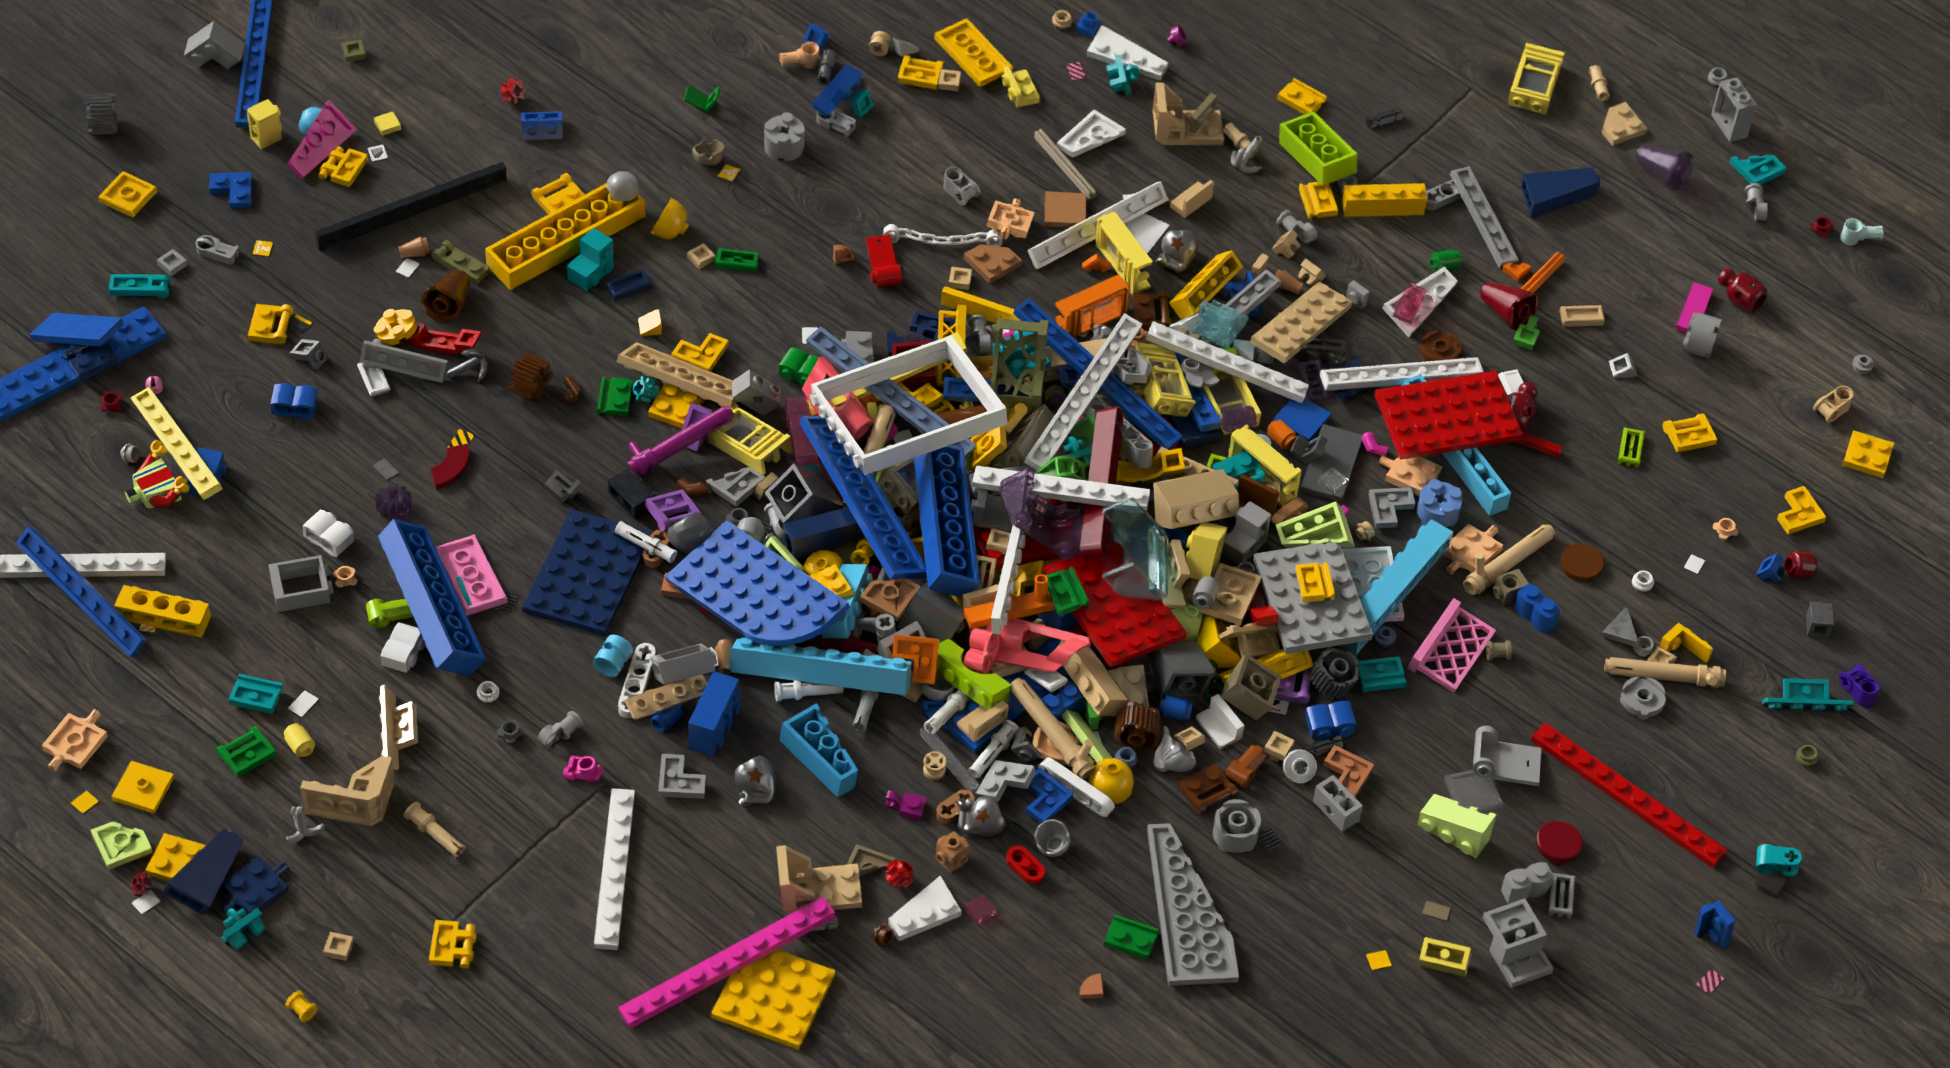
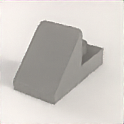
M1234 339L1233 348H1236L1237 356L1252 362L1273 364L1274 357L1254 346L1250 341Z

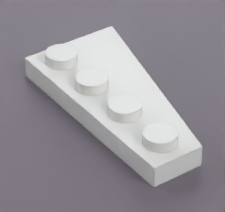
M1103 25L1087 50L1088 57L1109 64H1115V57L1121 55L1125 67L1128 64L1136 65L1140 68L1141 75L1159 81L1168 66V62Z
M1443 267L1386 302L1382 309L1410 337L1451 292L1458 281Z

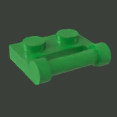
M256 726L248 729V733L225 746L220 745L215 748L218 757L226 763L237 778L276 756V750ZM254 740L253 742L249 743L248 745H246V746L240 748L239 750L233 752L232 754H230L232 751H234V750L238 749L239 747L245 745L246 743H248V742Z

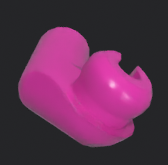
M1372 432L1364 433L1362 443L1366 451L1386 457L1388 447L1379 445Z

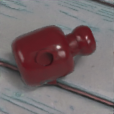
M1726 268L1718 277L1719 284L1723 287H1728V299L1746 313L1757 311L1767 298L1768 290L1764 284L1747 272L1736 276L1734 270Z
M1529 382L1522 383L1518 388V392H1513L1507 396L1522 432L1527 430L1537 411V406L1533 399L1536 398L1538 390L1534 384Z

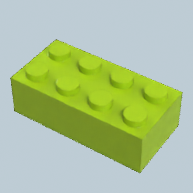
M1314 111L1280 124L1279 144L1322 186L1357 173L1358 154Z

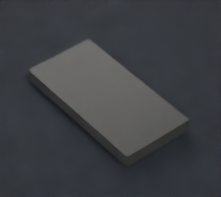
M1323 424L1319 436L1322 435L1328 440L1325 446L1326 451L1321 458H1316L1309 462L1300 491L1342 502L1362 444L1363 435Z

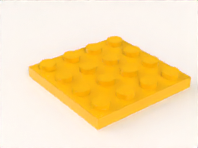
M777 949L730 975L711 1012V1018L799 1050L835 976V970Z

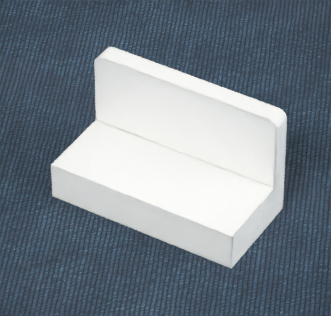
M1219 694L1211 698L1209 709L1196 715L1197 722L1220 749L1242 739L1244 724Z

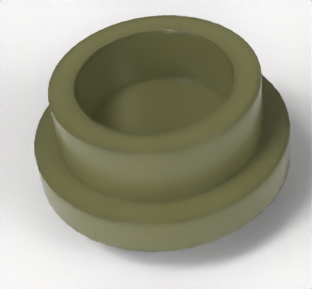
M1803 745L1797 750L1796 759L1804 766H1813L1817 763L1819 755L1814 746Z

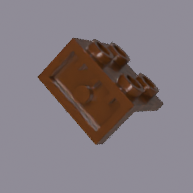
M1241 475L1237 490L1239 493V508L1245 507L1250 501L1271 514L1270 527L1272 517L1277 511L1279 492L1257 482L1253 478ZM1235 516L1227 517V519L1236 523L1237 518Z

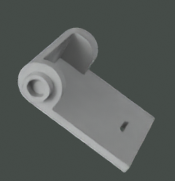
M1481 726L1476 730L1473 772L1477 776L1539 786L1541 748L1498 741L1497 730L1491 726Z

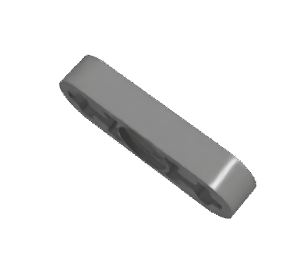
M1453 180L1426 191L1427 203L1425 209L1436 210L1462 198ZM1448 190L1451 191L1453 194L1445 195L1443 191Z

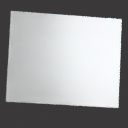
M1145 213L1124 223L1146 253L1151 250L1169 226V224Z

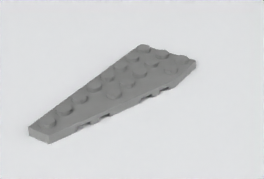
M1170 823L1149 824L1147 826L1168 986L1238 982L1239 975L1233 937L1223 924V918L1217 913L1213 900L1201 878L1195 873L1190 858L1184 853L1182 844Z

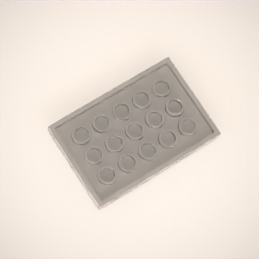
M1334 542L1318 543L1254 554L1253 560L1258 575L1262 576L1261 584L1268 604L1278 614L1279 622L1275 623L1285 654L1372 640V631L1340 544ZM1324 562H1327L1335 599L1325 598V601L1303 603L1295 572L1296 565L1311 563L1324 565Z

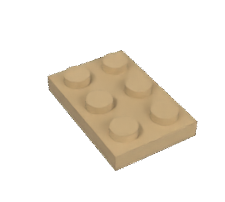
M1220 563L1213 577L1219 587L1214 604L1208 609L1200 608L1199 612L1241 625L1261 583L1262 576Z

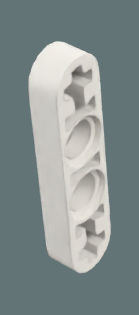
M642 643L635 650L618 702V712L623 718H633L629 709H625L627 708L624 702L625 699L642 694L646 690L652 671L650 657L656 656L655 648L652 644ZM648 652L649 654L646 655L645 661H642V655ZM638 668H642L646 671L643 675H637L634 673V671ZM631 686H637L640 688V691L632 693L628 689Z
M1047 757L1039 764L1038 768L1074 793L1073 797L1098 815L1107 817L1114 810L1115 805L1108 796L1052 758Z

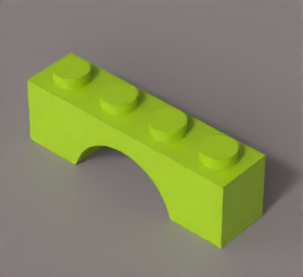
M949 638L939 643L937 674L987 711L1002 700L1005 703L1009 702L1010 683L996 673L980 674L966 668L962 663L964 649Z

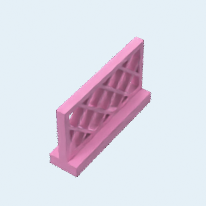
M1455 598L1448 605L1407 667V669L1414 673L1416 670H1419L1453 693L1485 648L1487 641H1490L1496 631L1459 607L1461 602ZM1461 616L1466 619L1468 625L1459 626L1457 617ZM1481 629L1488 633L1487 637L1478 638L1475 630ZM1470 630L1472 638L1463 639L1461 631ZM1447 632H1456L1458 640L1449 641ZM1474 643L1476 652L1468 653L1465 644ZM1460 645L1462 653L1453 654L1451 646ZM1446 646L1448 655L1439 656L1436 648ZM1464 658L1466 667L1457 668L1455 659ZM1450 660L1452 668L1443 669L1441 661ZM1435 661L1438 670L1429 669L1425 666L1426 662ZM1454 673L1456 678L1455 684L1448 681L1445 674Z

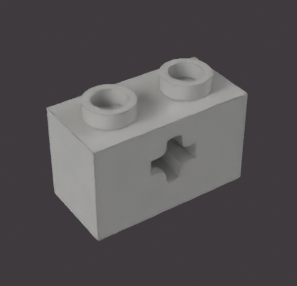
M749 369L732 381V398L764 416L781 404V387Z
M1334 775L1316 785L1313 802L1342 832L1360 821L1363 805Z

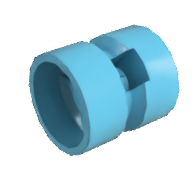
M609 635L602 645V649L599 650L594 658L593 665L603 675L616 677L633 652V648L623 637Z

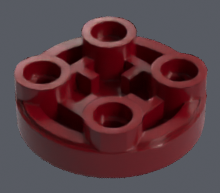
M1551 821L1539 829L1535 846L1541 855L1550 860L1553 865L1560 866L1563 863L1574 860L1579 855L1583 841L1580 832L1573 825L1564 821Z

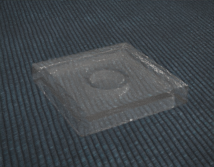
M1473 770L1444 777V782L1452 800L1459 802V806L1467 809L1473 806L1478 808L1477 812L1502 807L1503 802L1493 779L1479 777Z

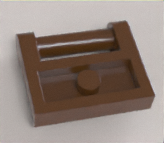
M1161 291L1158 294L1132 295L1133 316L1135 320L1142 323L1141 328L1143 330H1149L1153 321L1166 327L1172 325L1168 305L1170 301L1169 292ZM1154 304H1160L1161 320H1156Z
M1216 764L1178 782L1177 786L1198 814L1205 812L1206 808L1228 797L1233 798L1238 795L1236 786L1230 783ZM1220 788L1223 789L1222 791H1220V792H1218V793H1216V794H1214V795H1212V796H1210V797H1208V798H1206V799H1204V800H1201V799H1200V798H1202V797H1204V796H1206V795H1208V794H1210V793H1212V792H1214V791H1216V790H1218V789H1220Z

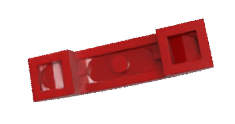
M417 323L415 333L407 340L405 337L400 340L431 352L459 354L464 350L474 349L482 333L481 331L462 329L460 334L427 330L424 323Z

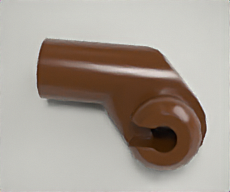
M568 376L563 381L568 388L566 390L567 393H563V399L566 403L572 404L577 401L581 389L573 377Z
M685 477L680 478L677 482V486L683 489L689 497L703 496L708 494L710 490L707 483H690Z
M920 522L913 527L905 528L910 539H915L922 534Z

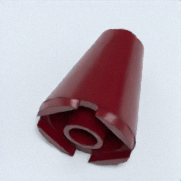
M1492 281L1484 284L1480 290L1481 299L1514 330H1518L1520 324L1527 325L1531 314L1535 315L1537 311L1538 297L1531 291Z

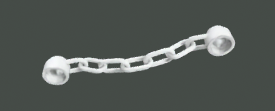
M894 224L887 225L883 230V236L890 235L892 243L897 242L899 238H911L923 243L937 245H962L976 241L986 242V245L1000 247L1002 245L1000 232L994 230L988 233L979 232L965 236L937 237L932 234L919 233L906 228H898ZM900 231L906 232V235H900ZM912 233L918 235L919 238L912 236ZM980 236H986V239H980ZM925 237H931V238H933V240H932V241L924 240V238H925ZM974 237V239L967 241V238ZM961 238V242H953L952 240ZM939 240H947V242H938V241H939Z

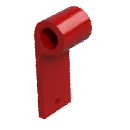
M890 235L867 237L866 244L872 267L870 272L871 283H875L876 287L901 285V268L899 264H896Z

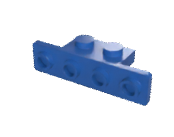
M847 64L811 105L827 117L842 99L846 101L853 93L851 90L855 91L862 83L859 80L863 77L864 73L858 68L856 70L850 64Z

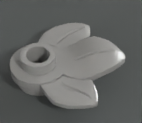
M1187 358L1181 363L1182 373L1186 375L1185 379L1190 385L1201 388L1202 385L1213 386L1219 383V379L1212 372L1215 368L1191 358Z

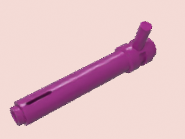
M723 406L651 449L648 447L642 451L637 443L632 441L628 447L634 456L627 463L633 474L637 473L643 476L650 468L655 469L662 461L731 422L735 415L729 406Z

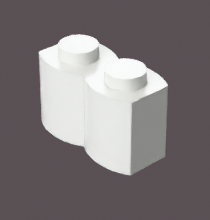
M319 510L303 525V535L331 556L337 557L354 542L352 527L347 523L337 521L336 517L330 512Z
M400 622L397 623L390 639L386 642L381 652V665L405 673L410 667H414L418 652L422 651L426 645L419 629Z

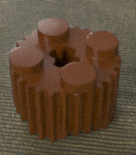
M525 352L522 360L516 359L511 371L514 374L512 383L509 382L507 388L509 391L527 399L539 401L544 394V385L552 379L553 371L549 370V361Z
M1137 702L1127 703L1126 708L1120 709V712L1116 715L1114 737L1117 742H1120L1119 744L1122 747L1132 748L1135 753L1139 749L1147 750L1149 748V750H1155V747L1159 744L1161 719L1159 710L1155 708L1148 709L1147 706H1140Z

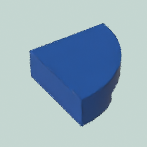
M922 701L925 715L930 719L945 704V701Z

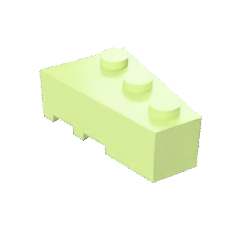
M1337 502L1276 524L1281 543L1286 549L1327 542L1340 544L1341 548L1355 547L1343 508Z
M1434 794L1420 812L1417 825L1422 827L1423 830L1440 837L1444 842L1461 849L1463 853L1477 858L1490 840L1496 814L1490 812L1488 815L1477 812L1478 808L1471 806L1470 809L1459 806L1457 801Z

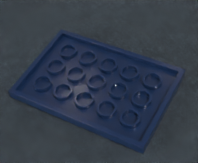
M570 509L522 606V612L606 636L643 559L644 548L615 534V528L619 522ZM633 527L648 536L652 534L650 531ZM630 533L631 536L641 541L643 540L642 538Z

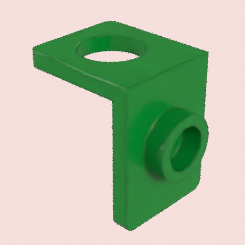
M689 85L685 92L684 101L707 113L718 101L721 87L718 86L708 96Z

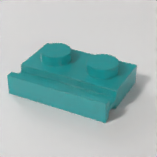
M1400 656L1358 661V669L1360 670L1359 681L1362 685V692L1406 687L1407 681L1404 677L1405 674Z
M239 674L238 681L235 683L228 699L229 705L273 714L280 697V692L283 690V684Z

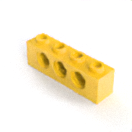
M1232 250L1216 255L1169 304L1180 319L1196 315L1243 268V265Z
M123 585L114 605L129 622L201 638L211 618L209 603H204L200 600H190L181 596L167 595L159 591L144 590L136 586Z

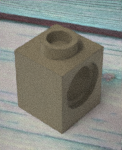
M1520 569L1513 570L1496 577L1493 593L1505 606L1516 602L1518 591L1526 586L1528 581Z

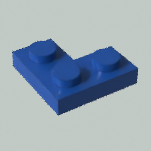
M251 172L210 173V194L230 193V209L251 208Z
M1038 768L1027 788L1038 798L1027 807L1026 813L1041 824L1046 820L1052 819L1073 799L1074 793Z

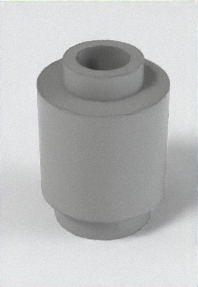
M1206 576L1198 581L1192 597L1193 603L1197 607L1208 609L1213 606L1219 590L1218 583L1214 578Z

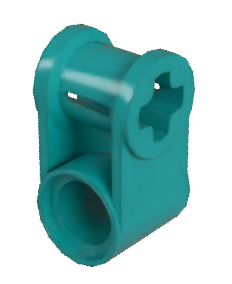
M1763 844L1757 848L1756 870L1761 874L1792 877L1798 873L1802 855L1795 848Z

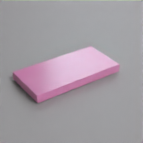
M475 535L436 546L466 615L507 603V597ZM458 576L461 577L472 604L470 606L467 605L456 579Z

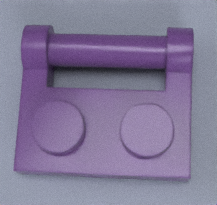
M683 489L648 498L644 505L658 522L661 531L668 530L669 526L691 513H701ZM685 511L688 512L687 514L679 515V516L672 517V518H667V517H666V516L678 514V513L685 512Z
M1312 667L1298 672L1303 673L1301 689L1298 693L1293 692L1297 673L1281 679L1275 699L1304 705L1308 704L1310 701L1309 689L1311 684L1309 673Z

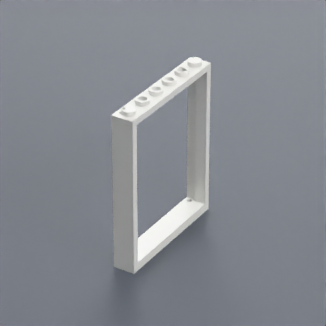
M952 335L811 384V403L813 406L818 407L820 416L827 420L829 429L831 431L834 430L838 442L843 443L847 455L852 456L856 468H860L864 475L1007 425L1006 407ZM948 358L986 408L987 412L865 455L827 400Z

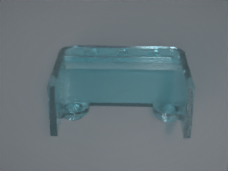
M1133 497L1102 509V513L1114 524V540L1120 543L1124 552V566L1104 573V580L1122 597L1160 600L1167 597V537L1163 528Z

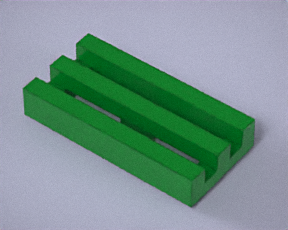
M718 248L715 268L756 273L759 253Z

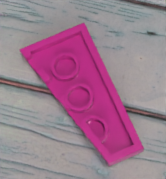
M328 100L287 165L300 179L304 178L357 129Z

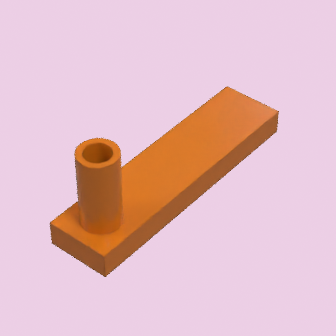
M1039 574L1035 577V592L1011 597V608L1006 610L1008 613L1007 621L1055 610L1048 594V577L1046 575ZM995 601L964 608V616L970 629L991 624Z

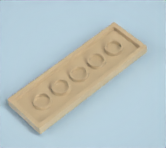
M1318 282L1251 337L1250 343L1285 363L1351 308L1353 301L1329 288L1327 285Z
M636 342L618 355L617 362L623 364L625 368L638 370L645 376L655 377L665 384L678 386L682 391L695 393L700 398L715 401L722 407H732L738 402L732 398V380Z

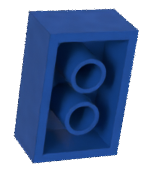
M713 671L688 723L690 750L714 757L717 750L722 749L725 741L724 735L726 732H730L733 724L732 718L734 714L738 715L741 707V702H739L741 695L739 679Z

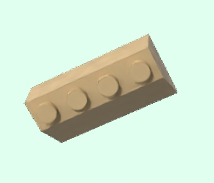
M1224 470L1153 483L1156 526L1175 529L1236 515L1239 509V493Z

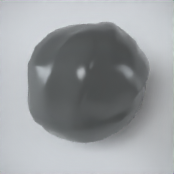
M695 512L669 526L668 538L675 549L690 554L714 532L715 528L703 514Z

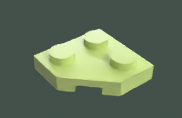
M110 822L91 830L93 839L108 870L152 853V848L143 830L122 827V824Z

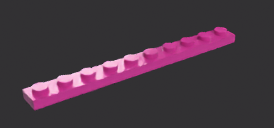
M821 897L618 1007L619 1012L631 1029L836 918L835 912L825 898Z

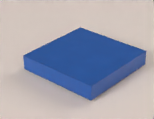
M1305 398L1302 403L1291 399L1273 421H1284L1296 433V437L1302 435L1310 442L1321 430L1322 425L1328 422L1332 413Z

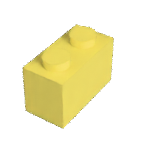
M267 99L247 109L250 137L261 150L282 140L281 112L277 105H273Z
M1425 937L1419 959L1420 966L1466 977L1471 957V948Z

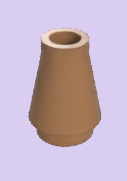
M420 236L404 245L398 246L401 258L422 257L430 253L426 237L421 238Z
M1278 269L1275 276L1281 280L1282 284L1278 289L1298 295L1303 283L1299 282L1286 270Z
M720 640L715 647L719 673L721 674L732 673L731 650L735 643L732 640Z

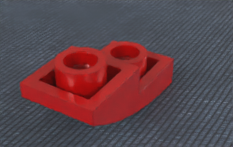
M1272 606L1252 608L1247 611L1251 622L1256 623L1257 626H1269L1272 623L1279 622L1278 614Z

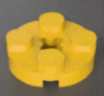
M388 309L377 322L374 332L383 341L384 345H396L400 343V339L405 337L407 340L415 333L417 322L410 310L395 311L394 309Z

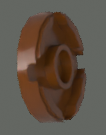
M1436 330L1429 332L1423 336L1419 347L1420 354L1425 361L1459 359L1461 355V342L1449 332L1440 333V331Z
M1577 543L1569 545L1563 550L1560 557L1561 570H1564L1567 577L1578 582H1589L1593 578H1597L1600 576L1604 566L1603 557L1600 552L1587 544Z

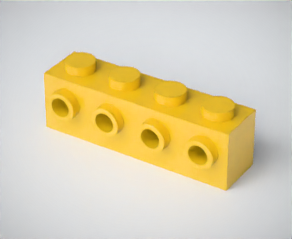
M1425 184L1344 185L1341 202L1344 217L1424 215L1427 194Z

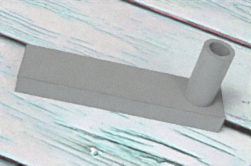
M378 338L372 342L364 340L359 363L441 383L444 380L447 360L386 346Z

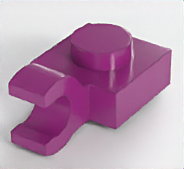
M888 791L885 806L899 809L900 816L921 821L927 798L907 792L901 797L894 791Z

